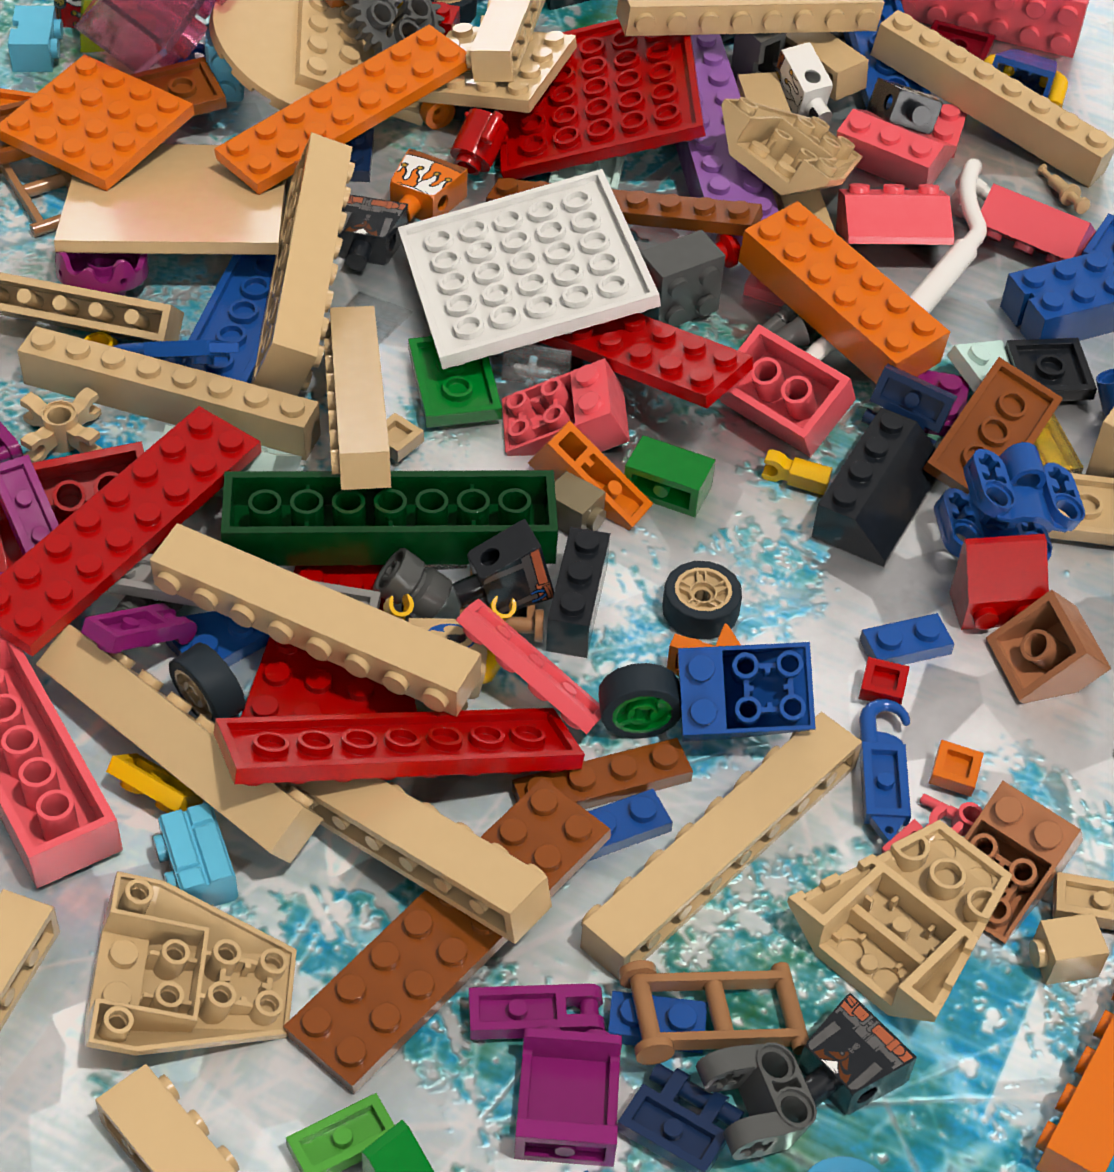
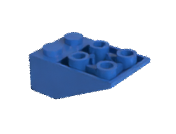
M810 642L678 648L682 742L726 740L816 729Z

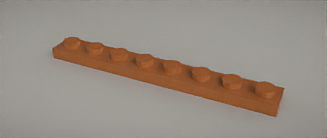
M498 178L487 195L486 202L551 183L516 180L514 178ZM612 189L627 224L688 231L703 230L707 233L743 236L745 229L758 223L763 217L762 204L747 203L741 200L727 201L709 197L697 198L679 196L677 194L646 193L640 190Z

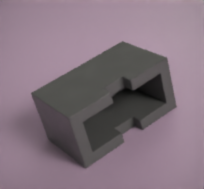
M787 33L735 34L731 69L736 83L738 74L775 72L780 52L785 48Z

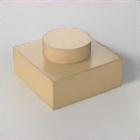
M394 413L386 419L390 458L400 462L424 442V430Z

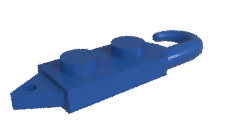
M218 340L123 343L113 346L183 365V358H191V365H214V357H230V353H239V343Z
M876 699L867 703L861 710L859 717L860 740L862 741L860 769L864 824H871L884 844H886L900 832L903 826H907L911 819L906 744H903L894 735L877 731L876 716L881 712H892L901 719L904 726L910 724V717L905 708L897 702L888 699Z

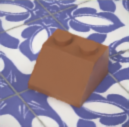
M1050 590L986 637L1019 702L1023 704L1077 693L1111 669L1077 606L1054 590Z

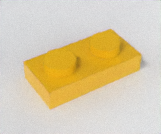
M138 753L112 756L106 770L107 773L121 780L119 784L122 788L135 794L149 796L156 801L155 806L166 813L180 809L186 811L188 807L202 804L204 801L170 772Z

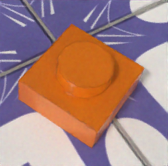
M941 740L929 784L971 797L976 786L984 753Z

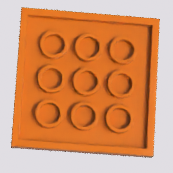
M84 54L0 122V141L108 191L195 115L193 103Z

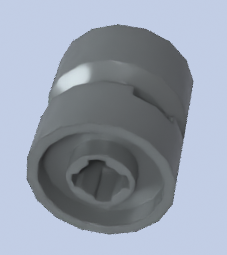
M400 548L382 567L375 580L373 591L381 592V598L385 601L390 596H393V603L396 605L402 603L403 595L409 594L414 602V608L408 615L410 618H434L449 597L452 581L433 567L424 570V562L406 548ZM403 603L401 604V610H402V612H403V610H404Z

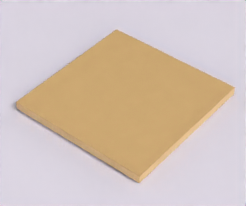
M160 144L108 191L72 175L54 239L55 252L277 255L280 249L287 179L258 195L216 159L214 148L219 145Z

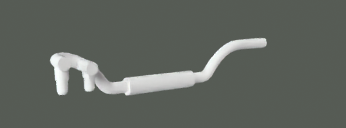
M976 158L969 159L964 164L961 173L955 181L957 189L950 198L952 217L964 218L968 224L969 232L963 239H957L954 242V245L947 250L910 295L928 313L934 309L960 275L977 257V249L983 243L987 234V224L981 213L977 198L980 197L985 201L991 188L978 177L982 171V163ZM822 336L805 352L822 361L824 357L836 350V348Z

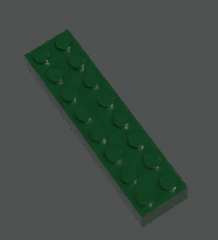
M554 470L391 471V488L341 490L340 474L332 475V471H224L221 541L277 566L385 565L387 560L400 548H406L424 562V565H470L467 554L471 549L523 519H526L541 545L546 564H556L558 521Z

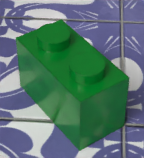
M642 435L625 465L624 475L652 503L696 517L712 487L716 459Z

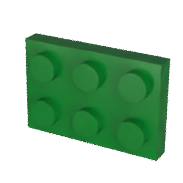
M432 336L408 339L409 355L426 428L502 419V406L489 356L466 362L463 365L442 369Z

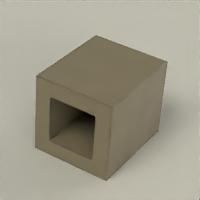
M566 471L555 481L558 530L567 535L569 534L570 527L597 531L606 518V510H604L606 492Z

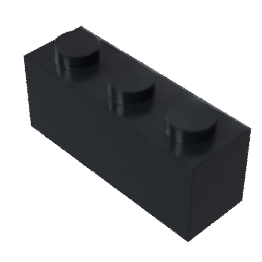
M570 527L548 616L546 651L587 658L608 566L611 533Z

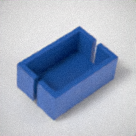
M1101 250L1009 273L1000 307L1016 327L1021 326L1020 333L1026 340L1079 338V341L1112 333L1114 332V264Z

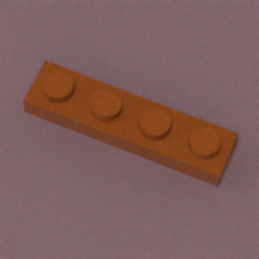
M673 738L583 761L582 769L563 770L559 773L544 771L512 779V792L516 802H518L541 778H544L582 808L588 809L619 801L650 789L657 791L691 782L693 770L678 738Z

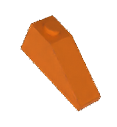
M570 420L528 462L534 470H554V481L568 471L605 491L604 510H606V518L627 530L633 528L653 505Z

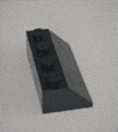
M880 408L818 503L811 537L885 567L937 481L935 477L923 470L936 448L917 421L885 408Z

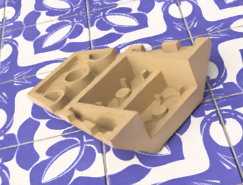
M938 820L893 843L890 850L878 856L871 854L858 861L857 867L841 875L834 873L820 880V884L816 888L806 893L801 890L789 896L787 903L815 956L888 1016L935 1022L1013 875L944 822Z

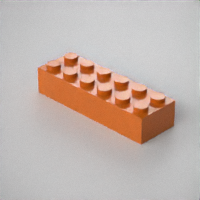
M799 201L744 230L738 262L876 385L887 364L917 377L941 362L950 331Z

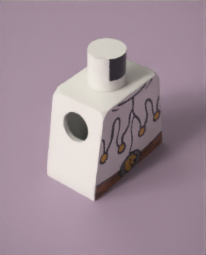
M808 42L782 49L775 72L779 78L791 113L810 118L815 116L828 123L833 116L827 107L833 85L813 46Z

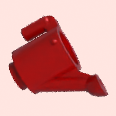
M473 108L469 112H465L466 119L454 141L450 154L455 159L454 164L467 168L468 174L478 175L480 172L486 173L490 171L503 141L508 140L507 133L509 128L502 120L503 114L495 110L491 113L486 110Z

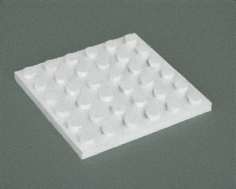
M603 169L397 227L442 369L463 365L466 362L497 355L525 345H532L542 340L570 334L580 329L608 323L611 320L642 313L661 306L658 290Z

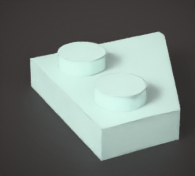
M1002 340L957 344L947 354L974 393L998 357L1010 363L1005 344Z

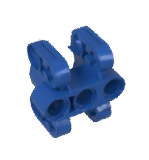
M1028 442L1014 444L1008 447L1000 456L987 449L976 450L963 468L969 493L966 494L962 490L949 488L945 490L934 505V513L942 542L945 548L957 558L960 556L963 541L958 538L957 534L962 535L966 539L1045 534L1047 539V560H1049L1053 547L1048 533L1052 530L1064 533L1072 531L1085 517V509L1072 474L1065 467L1057 463H1047L1043 466L1037 447ZM1058 509L1065 512L1070 518L1063 515Z

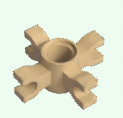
M86 387L79 392L72 403L57 400L46 404L33 392H29L20 399L21 406L29 410L23 415L24 421L32 426L40 427L37 431L29 432L20 439L21 445L29 449L24 455H29L33 463L45 460L51 450L58 453H66L77 449L80 453L103 449L95 444L101 438L100 432L91 427L82 426L86 422L95 420L102 414L101 409L93 405L99 399L98 393Z

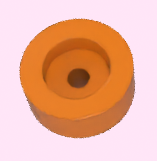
M422 102L419 113L429 128L437 130L447 126L452 121L455 115V106Z

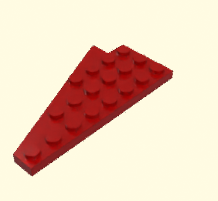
M384 565L295 566L293 573L312 581L373 591L375 580ZM382 598L379 610L384 611L383 605L385 603V600ZM270 637L241 717L417 712L415 699L408 695L395 694L389 691L383 684L367 677H356L350 674L344 667L328 660H317L303 649L289 643H278Z

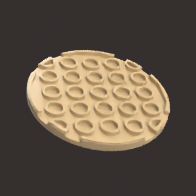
M216 0L209 19L211 40L220 59L226 60L232 68L231 74L250 92L258 91L271 100L269 103L271 106L279 110L314 91L295 84L299 0Z

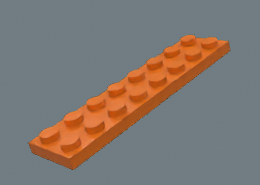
M429 24L214 148L216 159L260 195L293 175L311 132L343 144L349 142L470 70L471 68H468L466 63L467 51Z

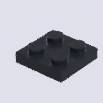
M1079 338L1007 340L1005 348L1010 364L1063 398L1062 401L1094 400L1097 387Z

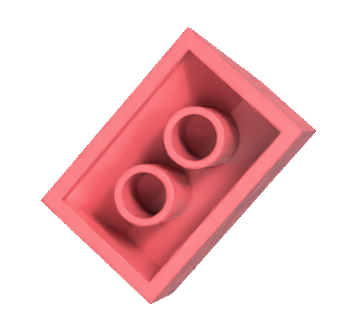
M852 109L838 128L836 136H843L855 145L854 150L863 156L856 166L857 168L893 183L904 185L905 188L910 190H918V185L933 184L955 153L957 147L925 133L888 122L870 111Z
M852 183L849 184V189H838L836 231L848 244L954 245L950 196L944 191L939 190L938 185L920 184L918 185V190H904L905 186L901 184H884L883 189H870L868 184Z
M994 183L981 209L987 224V238L997 242H1001L1002 238L1015 242L1013 248L1032 256L1035 250L1047 255L1045 261L1048 263L1081 256L1083 250L1096 233L1090 222Z

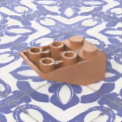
M1005 781L1001 782L964 837L1013 875L984 931L1006 944L1053 885L1057 872L1063 871L1083 841L1081 829Z

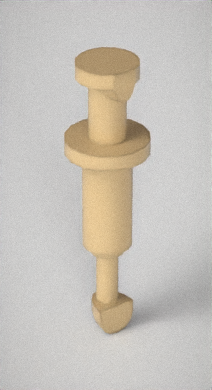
M1045 163L1038 167V173L1048 179V185L1059 194V201L1063 205L1069 206L1073 204L1074 210L1078 214H1083L1089 209L1090 200L1086 197H1080L1081 189L1076 184H1068L1057 174H1050Z

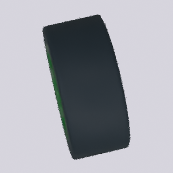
M637 663L620 667L608 674L599 685L598 698L601 721L608 731L617 736L631 739L653 737L674 727L681 718L679 680L674 672L662 665Z

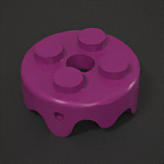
M63 251L56 252L55 255L56 276L65 285L124 296L126 291L140 286L149 274L147 254L66 253Z

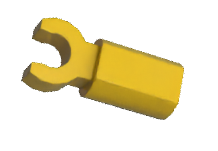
M768 450L764 460L766 465L761 477L772 482L784 480L787 481L789 486L824 495L827 491L833 468L797 457L792 460L780 451Z

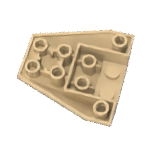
M740 97V99H724L721 104L729 155L780 195L800 194L842 185L863 157L854 150L855 145L843 136L836 137L828 131L830 126L818 117L813 116L810 118L758 104L745 97Z
M117 871L98 940L84 1022L86 1047L138 1056L286 1038L288 1033L284 1030L283 1026L290 1020L297 949L163 880Z

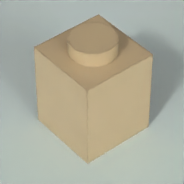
M1094 913L1040 920L1034 938L1029 943L1031 962L1035 968H1040L1046 985L1099 977L1110 953Z

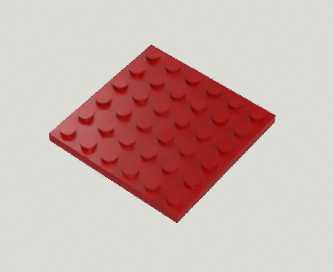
M619 19L562 32L566 35H576L577 48L532 111L525 113L498 110L499 113L503 114L502 120L509 128L507 133L508 140H504L500 148L501 173L503 178H514L516 180L582 164H591L608 158L622 157L643 150L657 149L661 146L678 142L692 141L706 136L691 35L625 36Z

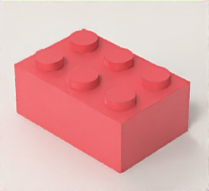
M758 324L738 349V351L753 356V369L722 395L719 400L724 405L811 458L856 400L851 378Z

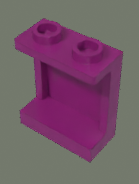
M550 1025L524 1029L514 1159L614 1167L618 1135L617 1110L622 1048L621 1035L610 1034L600 1029H591L585 1032L564 1031Z

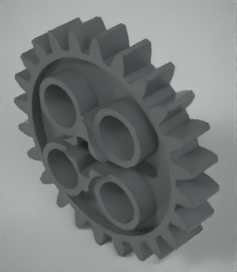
M344 0L350 6L344 14L353 18L348 27L357 29L359 32L355 36V40L364 39L366 44L363 50L368 51L372 48L375 50V56L429 24L444 34L445 29L439 26V24L445 19L436 14L441 5L433 4L431 0H404L402 6L397 8L403 0Z

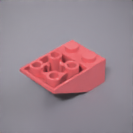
M605 358L502 398L505 452L508 456L535 455L569 420L601 452L630 441L624 388Z

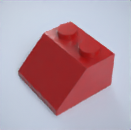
M1045 534L964 539L949 591L961 630H986L1001 627L1049 592L1047 539Z

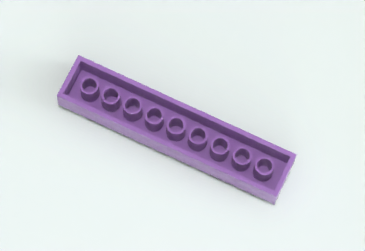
M691 35L706 136L692 141L675 143L690 197H709L727 201L741 200L747 203L762 204L763 217L761 220L779 211L771 187L729 155L721 104L724 99H740L741 96L721 35ZM705 232L708 235V237L715 243V239L718 234ZM731 235L738 240L741 247L743 236Z

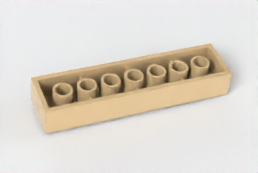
M312 132L289 183L282 221L279 254L275 256L256 364L251 384L298 396L300 390L307 391L313 373L311 368L319 367L325 347L319 345V342L324 339L329 324V318L324 317V312H328L334 295V291L328 289L329 285L332 286L338 270V264L333 263V259H337L343 239L337 237V235L342 232L346 221L347 213L343 212L342 208L346 207L351 188L347 187L346 183L349 184L355 168V163L350 162L352 146Z

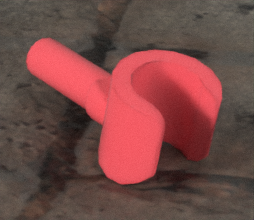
M925 793L920 799V804L932 810L944 804L947 807L945 817L951 820V827L958 821L964 824L961 836L967 834L982 812V808L973 802L963 803L957 809Z

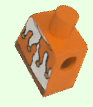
M409 148L391 179L390 201L408 204L409 222L413 217L425 220L446 214L467 197L468 169Z

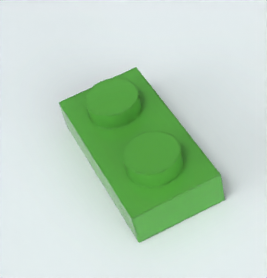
M374 1093L287 1136L286 1145L300 1172H341L361 1162V1151L395 1124L377 1093Z

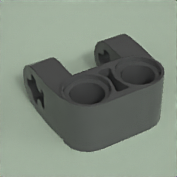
M768 1042L766 1044L723 1048L705 1055L696 1064V1069L705 1091L719 1092L738 1088L748 1111L749 1117L734 1122L723 1132L731 1155L735 1160L761 1157L791 1148L816 1119L817 1110L815 1102L797 1061L791 1051L783 1045Z

